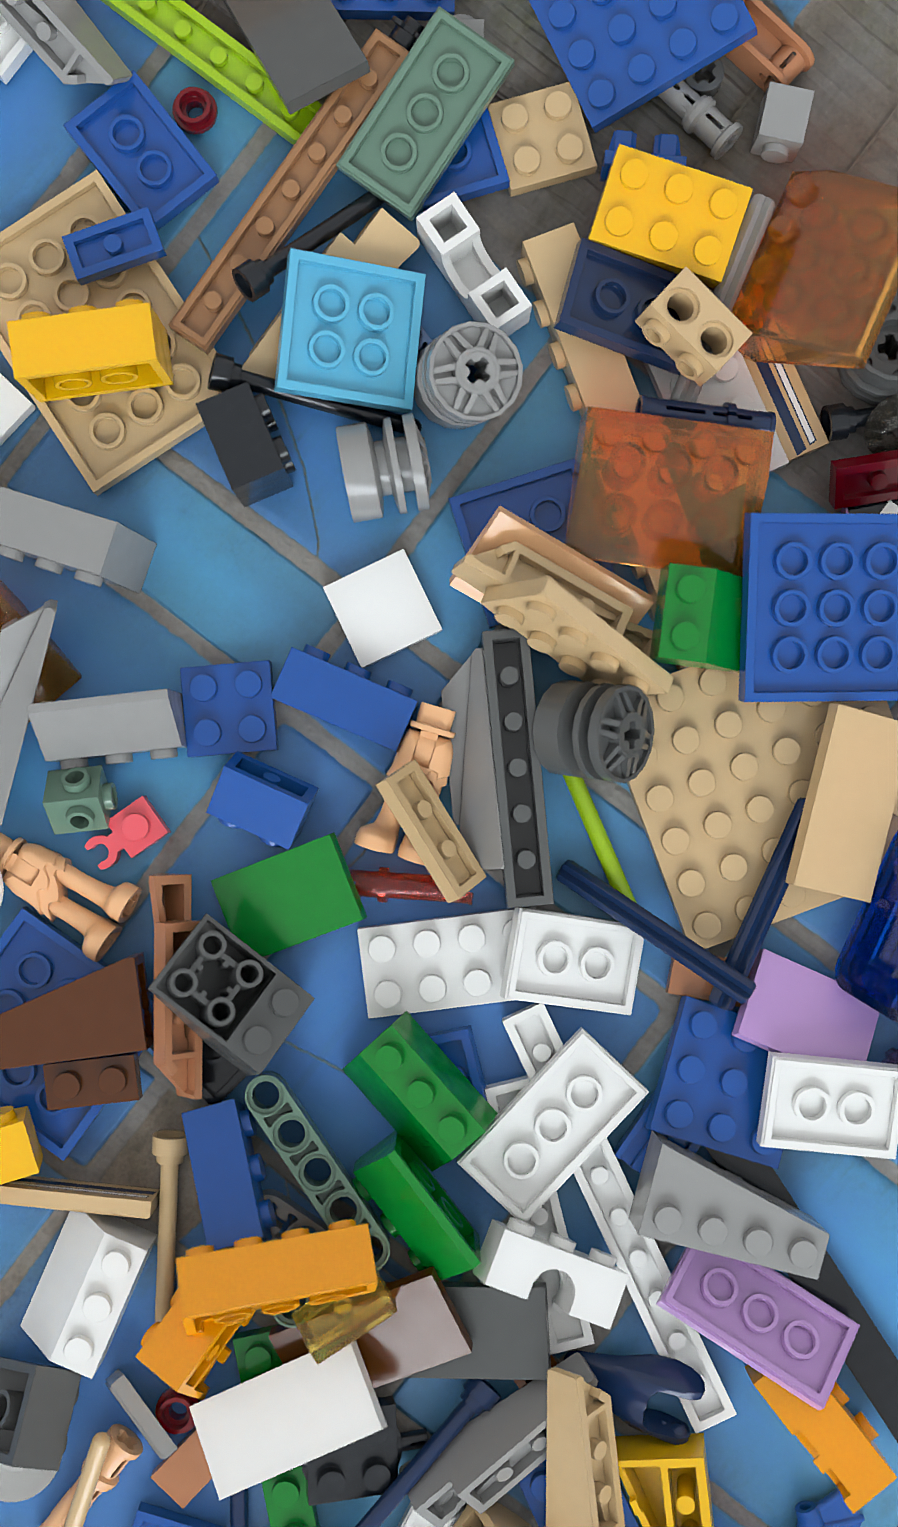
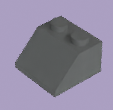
M0 1357V1464L10 1467L59 1471L62 1455L67 1446V1434L73 1408L79 1396L81 1374L70 1369Z

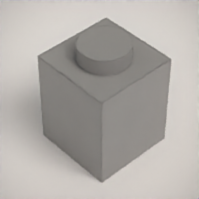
M770 81L760 103L750 153L760 155L763 160L770 163H784L786 161L793 163L804 142L815 91Z

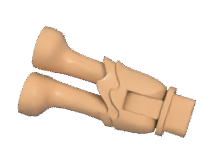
M421 702L416 721L410 720L409 726L412 728H409L403 736L393 763L386 775L389 776L403 765L416 759L439 797L442 788L447 785L448 776H450L453 759V745L450 739H453L456 734L450 730L456 712ZM385 800L377 819L373 823L359 828L354 843L370 850L392 854L397 845L400 824ZM405 834L397 856L404 860L424 865Z
M0 832V871L5 885L15 895L33 906L40 915L44 914L52 922L58 917L74 927L84 936L82 945L84 955L94 962L101 960L120 935L122 926L69 899L68 888L101 907L110 918L118 923L125 922L131 916L138 903L142 889L129 882H124L116 887L103 883L74 867L71 860L63 857L60 853L36 843H27L22 837L13 840Z

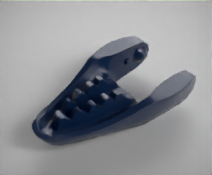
M581 1350L569 1351L565 1354L564 1360L577 1352L585 1358L598 1380L595 1387L611 1396L612 1412L630 1427L673 1445L684 1444L689 1440L690 1428L685 1422L664 1412L646 1407L649 1398L658 1392L687 1400H700L705 1393V1383L700 1374L692 1367L677 1359L653 1354L609 1355Z

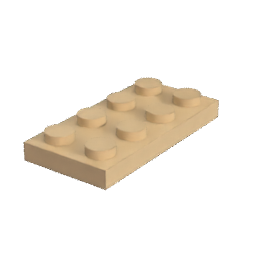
M549 576L486 588L480 603L495 614L496 621L505 627L515 629L528 639L527 643L530 647L539 652L546 653L556 660L563 672L578 677L582 681L596 684H625L639 687L646 696L669 692L674 679L670 673Z

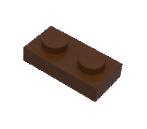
M138 1051L43 1064L48 1111L136 1101L143 1097Z

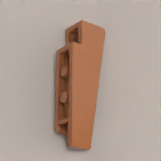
M157 873L149 875V889L154 919V980L199 923L197 920H191L192 874ZM154 995L153 1063L176 1087L177 1096L195 1100L202 1099V1039Z

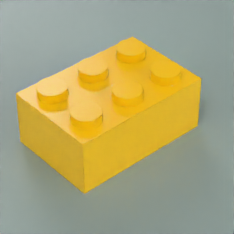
M619 144L610 166L588 240L677 275L687 267L705 286L714 288L722 282L753 188Z
M124 299L116 302L115 307L97 309L90 305H79L71 307L66 314L50 316L49 313L35 311L23 314L21 320L7 321L14 379L39 402L174 385L167 330L149 302L144 303L139 299Z

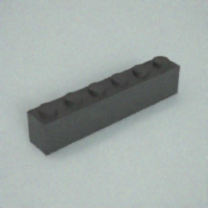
M515 629L482 631L481 635L504 860L505 901L508 908L554 904L542 769L534 749L533 740L536 705L531 651L527 643L528 639Z

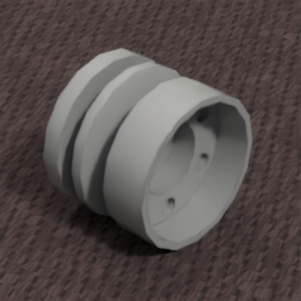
M468 321L451 327L419 352L414 386V398L417 406L429 420L450 429L463 430L500 416L514 403L522 386L523 365L518 349L505 332L489 323ZM471 365L477 369L474 374L476 381L472 383L467 379L470 373L467 367Z
M413 413L401 415L405 435L394 438L390 417L383 418V440L373 441L366 422L336 427L343 476L354 523L383 518L384 496L393 495L400 514H406L405 492L415 491L419 511L430 509L429 496L432 478L425 439L415 423Z

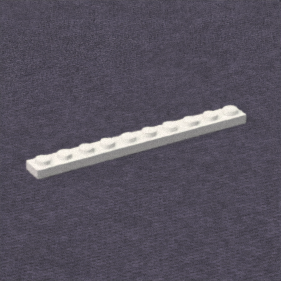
M533 1003L502 1018L504 1027L529 1080H531L563 1046L545 1005L541 1003ZM606 1138L574 1172V1176L611 1254L617 1258V1267L629 1275L626 1286L658 1354L677 1359L692 1367L700 1374L705 1383V1393L700 1400H687L679 1397L697 1434L737 1415L699 1332L656 1305L671 1273L655 1239L638 1235L629 1219L634 1194Z

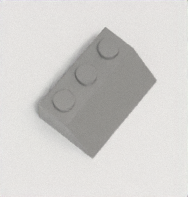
M170 689L27 704L28 716L45 761L60 762L61 769L88 767V759L105 757L106 765L133 762L134 753L150 752L151 760L178 757V748H187L182 693Z

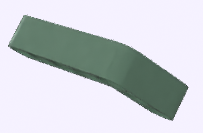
M273 1071L258 1074L248 1084L245 1091V1102L248 1109L327 1226L337 1221L349 1219L356 1220V1225L368 1223L370 1236L377 1237L383 1245L381 1251L374 1255L377 1272L387 1263L390 1256V1237L386 1228L370 1204L359 1194L352 1182L351 1176L287 1081L280 1074ZM267 1081L273 1083L279 1091L278 1101L273 1105L261 1104L255 1096L257 1084ZM287 1120L299 1121L305 1129V1137L297 1143L286 1141L280 1133L281 1124ZM314 1158H321L329 1164L331 1173L326 1179L316 1181L308 1176L306 1164ZM339 1197H348L355 1202L357 1210L349 1218H340L333 1213L331 1209L332 1202ZM309 1297L305 1298L306 1305L298 1311L290 1310V1312L273 1316L280 1325L287 1328H297L307 1323L335 1301L320 1305H310Z

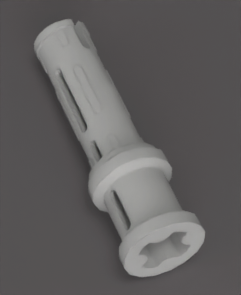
M684 80L658 95L682 118L681 125L683 130L687 134L694 133L711 149L710 156L715 160L721 158L734 145L743 131V126L739 122L732 123L715 107L716 100L712 96L703 95L701 97Z

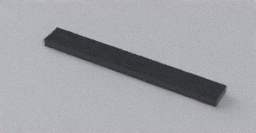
M705 1147L719 1168L735 1174L761 1191L764 1190L799 1209L772 1167ZM825 1251L818 1280L788 1272L787 1274L794 1283L860 1325L845 1363L898 1443V1360L828 1252Z

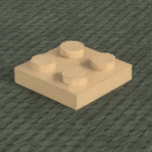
M570 82L488 105L487 108L510 180L508 188L510 197L596 173L597 163L579 100Z

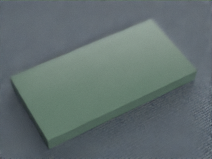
M438 6L336 164L337 169L404 217L413 221L513 69L515 60Z

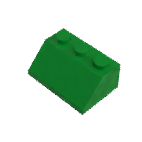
M407 1011L342 1069L432 1172L452 1161L486 1132L498 1114Z
M396 1130L355 1161L353 1174L356 1177L352 1179L355 1188L367 1202L373 1199L383 1213L380 1215V1219L388 1232L395 1238L401 1235L411 1248L407 1253L418 1271L434 1266L440 1280H444L472 1270L481 1264L479 1234L425 1163Z

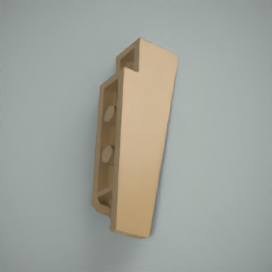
M381 208L370 217L353 242L340 232L332 238L321 254L398 268L419 248L420 241L387 211ZM282 308L251 349L249 357L242 365V370L275 379Z
M517 541L501 545L494 550L480 554L466 555L453 566L451 572L483 594L486 588L490 586L549 576L650 657L653 630L629 622L634 609Z
M553 1367L547 1371L546 1527H625L611 1396L585 1382V1378Z

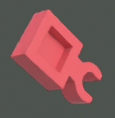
M141 796L110 818L109 827L112 830L111 834L94 836L86 842L84 847L86 850H92L99 844H103L108 848L109 855L107 859L98 864V867L102 870L114 866L119 861L122 850L125 849L130 858H135L171 833V831L147 796Z

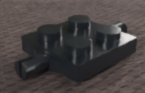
M393 1396L377 1398L388 1427L300 1465L306 1478L308 1505L382 1495L398 1476V1465L402 1451L421 1449L428 1441L426 1428L400 1432L396 1421V1403Z

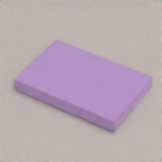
M766 949L759 950L749 975V979L755 982L756 989L749 1000L740 1005L732 1036L770 1052L867 1061L883 1001Z

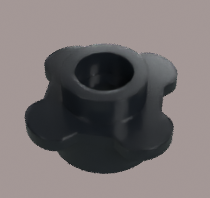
M393 15L391 20L396 25L388 37L410 51L425 27L409 15L406 16L404 21Z

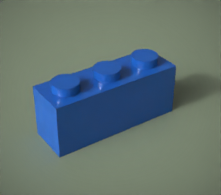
M308 644L305 645L303 651L291 647L271 693V698L395 752L397 751L419 704L418 701L410 698L413 692L412 689L388 680L386 687L369 680L372 672L350 662L346 663L344 669L328 663L330 654Z
M233 1098L181 1113L206 1244L214 1246L215 1251L234 1248L233 1243L247 1237H262V1242L273 1240L270 1228L276 1226V1217L271 1200H264L261 1181L266 1180V1170L261 1154L254 1153L251 1136L257 1134V1128L251 1111L248 1108L245 1109L244 1104Z

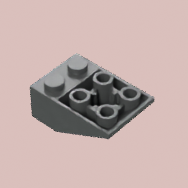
M207 913L148 987L160 1001L213 1050L247 1076L262 1073L315 999Z

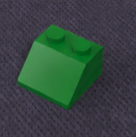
M669 563L660 570L650 658L658 663L739 673L742 577L715 568Z

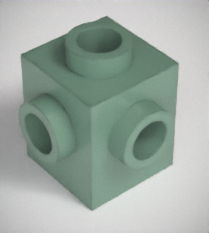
M102 765L47 772L43 806L54 835L109 829L111 810L117 809L118 798L115 784L107 782Z

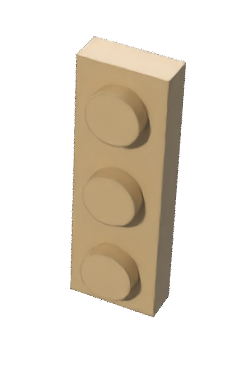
M416 759L403 765L376 784V787L447 903L460 899L487 877Z

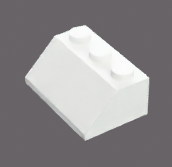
M69 1212L20 1325L49 1361L90 1379L93 1378L107 1354L158 1234L113 1215Z

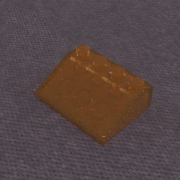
M833 170L794 171L791 173L731 311L753 333L738 349L744 358L762 363L864 369L898 290L897 186Z
M588 406L579 423L565 544L594 561L663 569L669 563L715 568L743 577L745 513H761L769 479L774 432Z

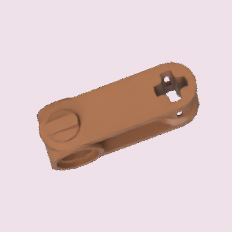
M743 0L757 27L758 35L726 53L725 56L764 92H766L770 81L774 82L773 79L777 83L790 85L800 72H807L814 65L815 59L812 50L803 39L761 0Z

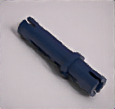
M640 395L635 408V424L717 434L718 438L723 440H730L732 436L769 442L775 432L776 414L772 411L764 412L737 408L735 403L725 402L722 406Z

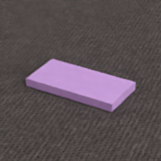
M688 1247L684 1248L656 1305L818 1411L824 1409L860 1327L858 1323L772 1268Z

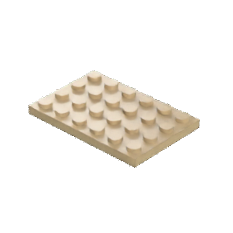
M95 170L0 232V351L13 369L7 321L21 320V316L28 312L41 311L49 313L51 316L66 314L71 307L79 305H90L97 309L115 307L116 302L124 299H139L144 303L149 302L167 330L174 385L48 402H39L29 393L93 493L98 496L203 428L205 425L196 403L215 396L220 392L207 389L213 358L217 352L213 347L209 355H207L172 331L168 325L184 301L157 260L82 286L77 281L62 236L126 214L98 170Z

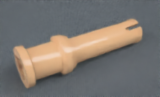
M113 1424L106 1432L110 1437V1446L89 1509L102 1492H108L118 1484L119 1474L128 1462L136 1460L143 1452V1446L138 1436L124 1425ZM80 1476L39 1527H64Z

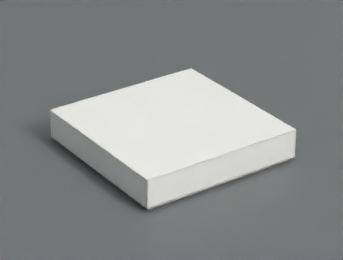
M404 549L323 587L362 668H366L442 631V627Z

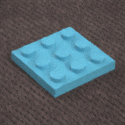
M291 248L287 256L274 391L408 414L413 407L426 274Z

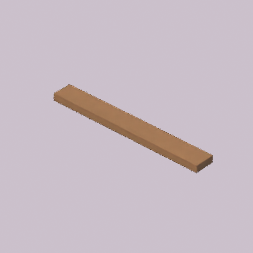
M377 28L361 49L368 60L371 72L330 93L168 324L172 331L207 355H209L247 300L237 288L232 276V270L248 259L253 261L261 259L264 261L286 245L337 172L336 164L409 53L406 48Z

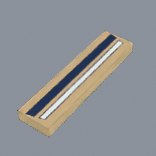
M757 280L748 283L742 287L732 312L753 333L739 349L766 411H772L776 414L775 431L788 461L791 462L825 447L829 441Z
M27 1176L0 1185V1204L148 1219L159 1205L160 1189Z

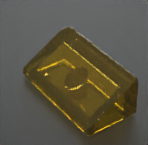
M377 1270L378 1283L374 1292L320 1305H310L308 1302L292 1313L291 1316L316 1364L322 1363L397 1312L396 1300Z

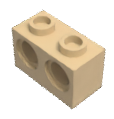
M687 267L677 275L634 321L642 329L645 338L654 346L661 347L675 361L678 371L687 379L694 380L700 387L714 376L753 334ZM667 307L677 312L680 321L671 317ZM701 340L709 344L713 354L704 350Z

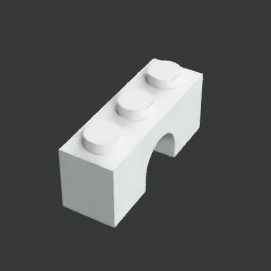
M455 192L416 217L417 238L475 322L489 323L505 332L507 336H510L529 323L532 304L508 269L504 268L500 271L492 262L482 244L480 228Z
M513 1217L509 1218L507 1224L492 1219L480 1250L481 1264L473 1269L472 1273L485 1285L527 1300L536 1278L545 1271L556 1269L560 1273V1287L554 1303L570 1316L609 1330L611 1329L629 1278L627 1273L615 1266L616 1257L596 1248H591L589 1255L575 1250L576 1242L551 1232L549 1239L534 1235L536 1229L534 1226Z

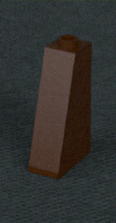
M144 952L129 955L0 1013V1070L147 1050L154 1044V1027Z

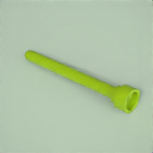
M562 775L609 885L637 903L584 779Z

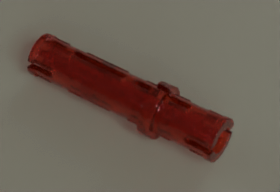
M379 867V871L349 869L353 881H356L355 886L360 897H376L377 902L384 903L388 902V898L447 902L429 874L390 872L389 867ZM468 892L460 899L451 903L472 905L474 893Z

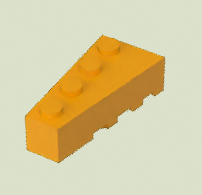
M352 1219L331 1223L328 1225V1231L310 1234L308 1228L288 1230L281 1234V1239L262 1242V1237H247L233 1243L234 1248L215 1251L212 1245L197 1246L186 1250L185 1257L175 1258L182 1320L187 1336L204 1332L203 1322L214 1320V1323H224V1326L227 1327L244 1323V1319L252 1316V1310L261 1309L262 1314L278 1315L298 1308L300 1306L299 1299L309 1297L310 1305H320L374 1292L378 1283L368 1223L356 1225V1220Z

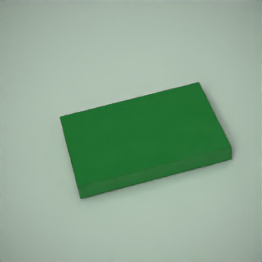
M335 832L211 880L230 932L262 957L367 918Z

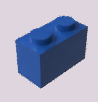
M237 751L224 765L206 813L217 817L227 827L241 828L259 836L260 840L269 846L283 847L290 850L302 831L319 788Z

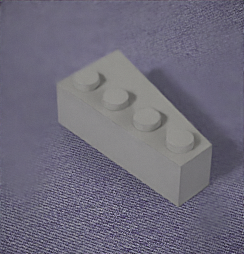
M0 486L1 556L22 563L24 557L27 556L36 559L34 566L52 573L62 575L63 569L75 572L74 579L101 588L102 583L105 582L138 594L141 593L157 543L116 521Z
M651 1131L629 1214V1219L638 1235L818 1280L830 1234L812 1216L764 1190L761 1191L735 1174L715 1166L689 1149L680 1147L669 1141L665 1136Z

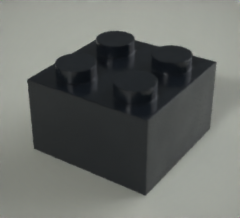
M245 382L196 403L231 489L244 507L294 487L289 474L296 471L281 435L272 437L271 433L279 429L263 393L254 396L248 382Z

